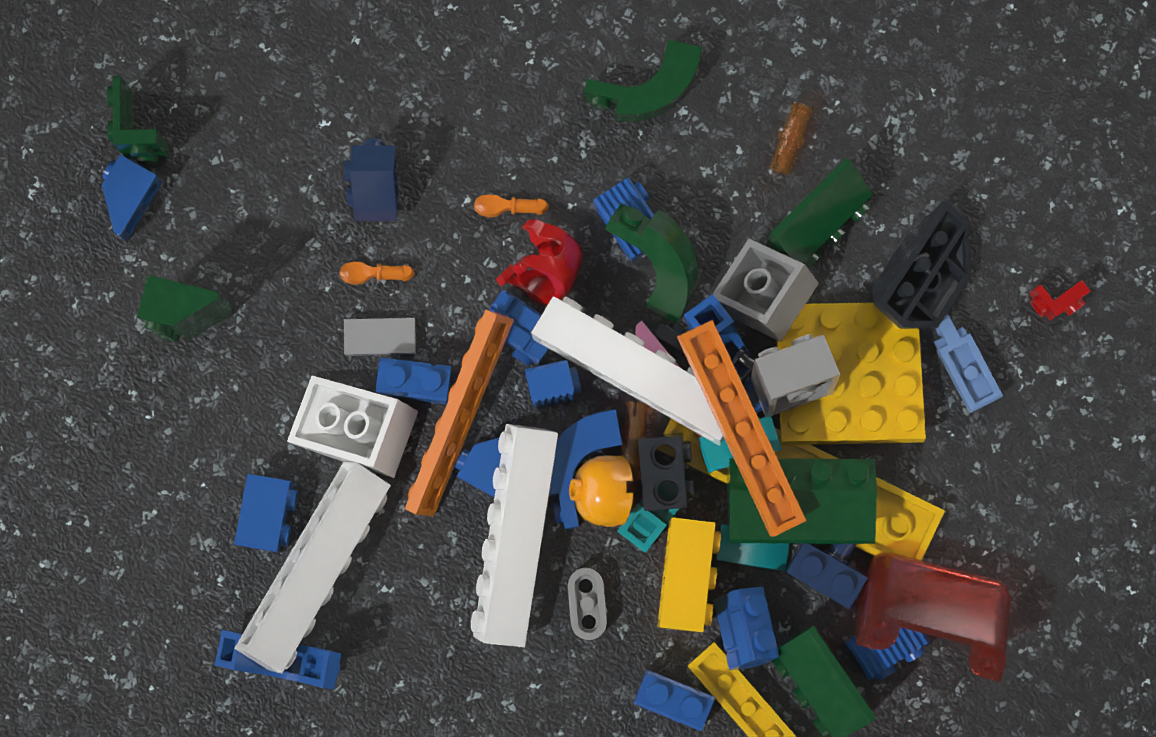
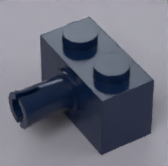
M377 138L366 140L364 145H352L351 160H345L344 179L345 181H351V185H347V206L354 208L355 221H397L399 188L395 146H386L382 140Z
M800 544L786 567L788 574L848 609L851 608L868 579L865 574L850 566V562L847 561L856 544H831L829 549L824 548V550L814 544Z

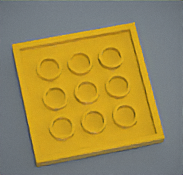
M874 303L805 304L781 342L776 340L779 350L793 346L792 342L805 335H812L813 338L824 335L840 376L833 394L780 413L781 445L924 442L926 434L919 329L898 328Z

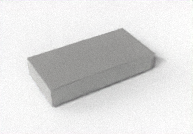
M415 318L344 319L345 356L416 354Z

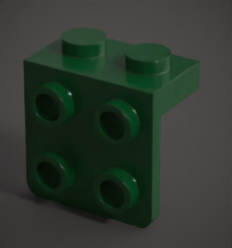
M113 76V86L107 87L108 106L113 107V120H109L107 123L109 142H113L116 150L125 158L137 160L139 164L153 165L158 164L159 159H169L168 144L156 129L133 130V91L122 76Z

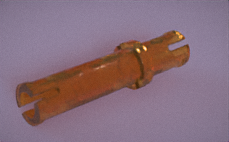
M627 401L620 456L626 458L631 468L633 481H626V493H633L631 510H634L636 507L638 479H641L638 438L644 435L649 405L642 402L635 404L634 401Z

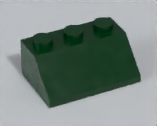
M848 158L844 159L770 233L765 245L805 264L810 269L822 257L818 251L826 243L832 247L846 233L842 227L851 218L857 222L871 208L867 202L873 193Z
M148 275L136 317L146 324L145 329L151 330V333L158 335V338L179 343L180 337L192 339L233 315L235 307L219 292Z
M806 626L777 646L780 658L771 662L783 679L789 676L796 686L792 690L793 695L803 709L810 706L817 717L812 722L822 737H846L877 719L814 626Z

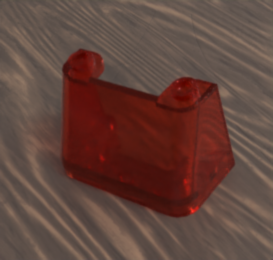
M883 552L872 558L866 574L868 579L862 587L855 611L857 645L883 650L895 643L900 627L970 645L968 661L971 670L982 678L1001 682L1006 666L1011 602L1008 588L1002 582L892 552Z

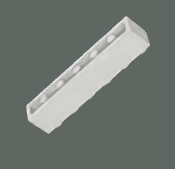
M554 296L552 297L531 332L536 342L721 446L724 441L723 434L692 368L689 367L685 371L674 365L676 359L661 350L653 353L644 348L645 342L629 332H626L623 336L612 330L614 325L602 316L595 314L591 318L582 313L583 307L572 299L564 297L561 301Z
M506 424L505 432H502L499 437L498 449L501 453L499 468L495 469L493 475V487L496 489L494 503L490 504L487 513L490 530L488 539H485L482 546V559L485 561L483 575L478 577L476 584V593L479 596L477 610L473 612L471 617L473 637L483 643L525 647L558 437L557 432L548 429Z
M343 462L234 648L235 650L266 669L281 674L284 669H288L293 664L297 656L296 648L302 638L308 636L314 628L316 622L314 617L320 607L330 600L334 591L332 586L337 577L343 574L349 567L352 560L350 555L355 546L361 543L367 536L370 529L368 524L374 513L379 512L387 501L386 493L391 486L390 484L356 462Z

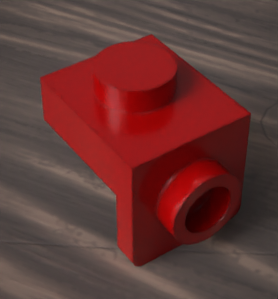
M1081 280L1057 299L1053 300L1040 284L1029 292L1033 298L1030 300V303L1041 317L1046 316L1051 321L1064 311L1068 316L1073 314L1086 304L1082 297L1091 291Z

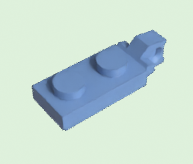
M947 314L939 327L935 329L940 338L934 342L938 349L936 351L968 412L972 413L1003 397L971 334H967L963 327L956 330Z

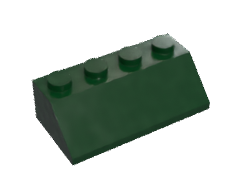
M729 458L727 477L729 543L875 544L877 506L875 459H778L806 521L775 537H771L734 458Z

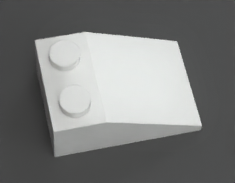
M311 376L287 442L342 462H356L369 471L394 478L418 411L395 398Z

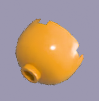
M604 455L596 456L581 466L575 479L570 481L569 496L574 501L576 509L583 519L591 524L605 527H618V525L626 523L633 501V493H626V481H633L629 462L623 456Z

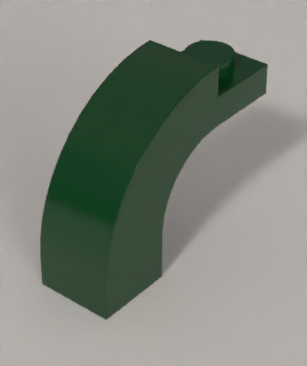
M668 40L661 68L651 80L638 86L625 87L587 79L584 89V100L590 101L589 105L598 109L608 110L610 106L616 107L615 121L640 122L658 117L672 109L687 94L696 76L702 47Z
M621 203L611 216L605 230L639 248L648 256L655 268L656 285L645 307L677 324L695 292L698 280V264L692 244L680 226L662 211L657 210L652 219L644 216L640 210Z

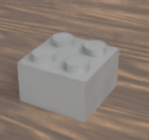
M748 239L713 295L731 318L781 342L819 283L805 264Z
M805 335L792 342L793 346L779 350L778 347H772L758 354L759 358L755 359L750 380L766 418L833 394L840 372L824 335L815 338L812 335Z

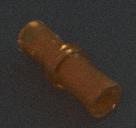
M792 102L783 131L779 130L776 138L779 142L768 169L779 174L783 172L786 176L790 175L798 148L803 147L805 139L802 137L810 115L813 113L811 107L801 103L798 106L797 102Z

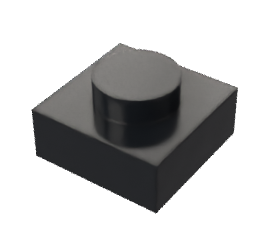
M661 322L654 334L660 344L682 357L685 355L677 336L687 331L670 322L669 326Z

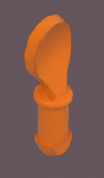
M490 194L479 196L473 205L479 215L488 218L497 217L507 210L511 211V214L534 213L542 215L549 208L548 203L540 198L536 200L512 197V200H506L498 195Z
M363 262L345 263L339 271L340 278L344 282L353 285L363 284L373 277L377 278V281L403 280L404 282L411 280L415 274L414 269L408 265L381 266V264H377V267H371Z

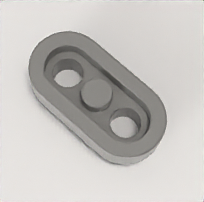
M581 568L576 570L568 581L571 627L578 637L585 640H593L603 634L607 625L604 584L598 572L590 568ZM584 579L590 580L593 584L592 590L589 593L581 592L579 590L580 581ZM592 615L595 618L596 624L592 629L583 627L582 618L584 616Z

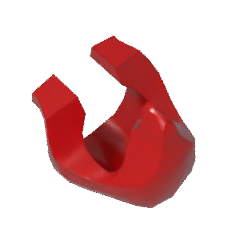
M530 219L522 228L527 230L531 242L538 249L540 255L522 257L515 265L511 264L495 280L500 286L506 283L511 284L524 292L532 301L547 307L553 296L561 301L564 297H567L580 271L583 253L576 240L562 228L544 223L538 219Z

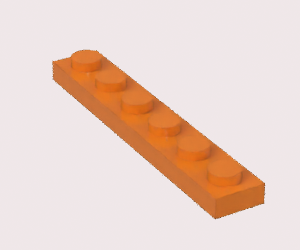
M485 309L483 317L476 324V334L470 349L462 359L461 371L456 383L449 391V400L444 413L436 423L435 435L431 445L422 457V467L416 482L412 484L408 492L409 499L405 509L415 515H435L513 324V318Z
M713 320L677 336L769 535L775 537L805 522L806 519Z

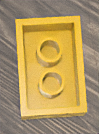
M671 518L669 520L658 628L703 632L704 626H711L713 604L707 603L708 590H715L717 568L711 567L712 554L719 553L721 531H715V522Z

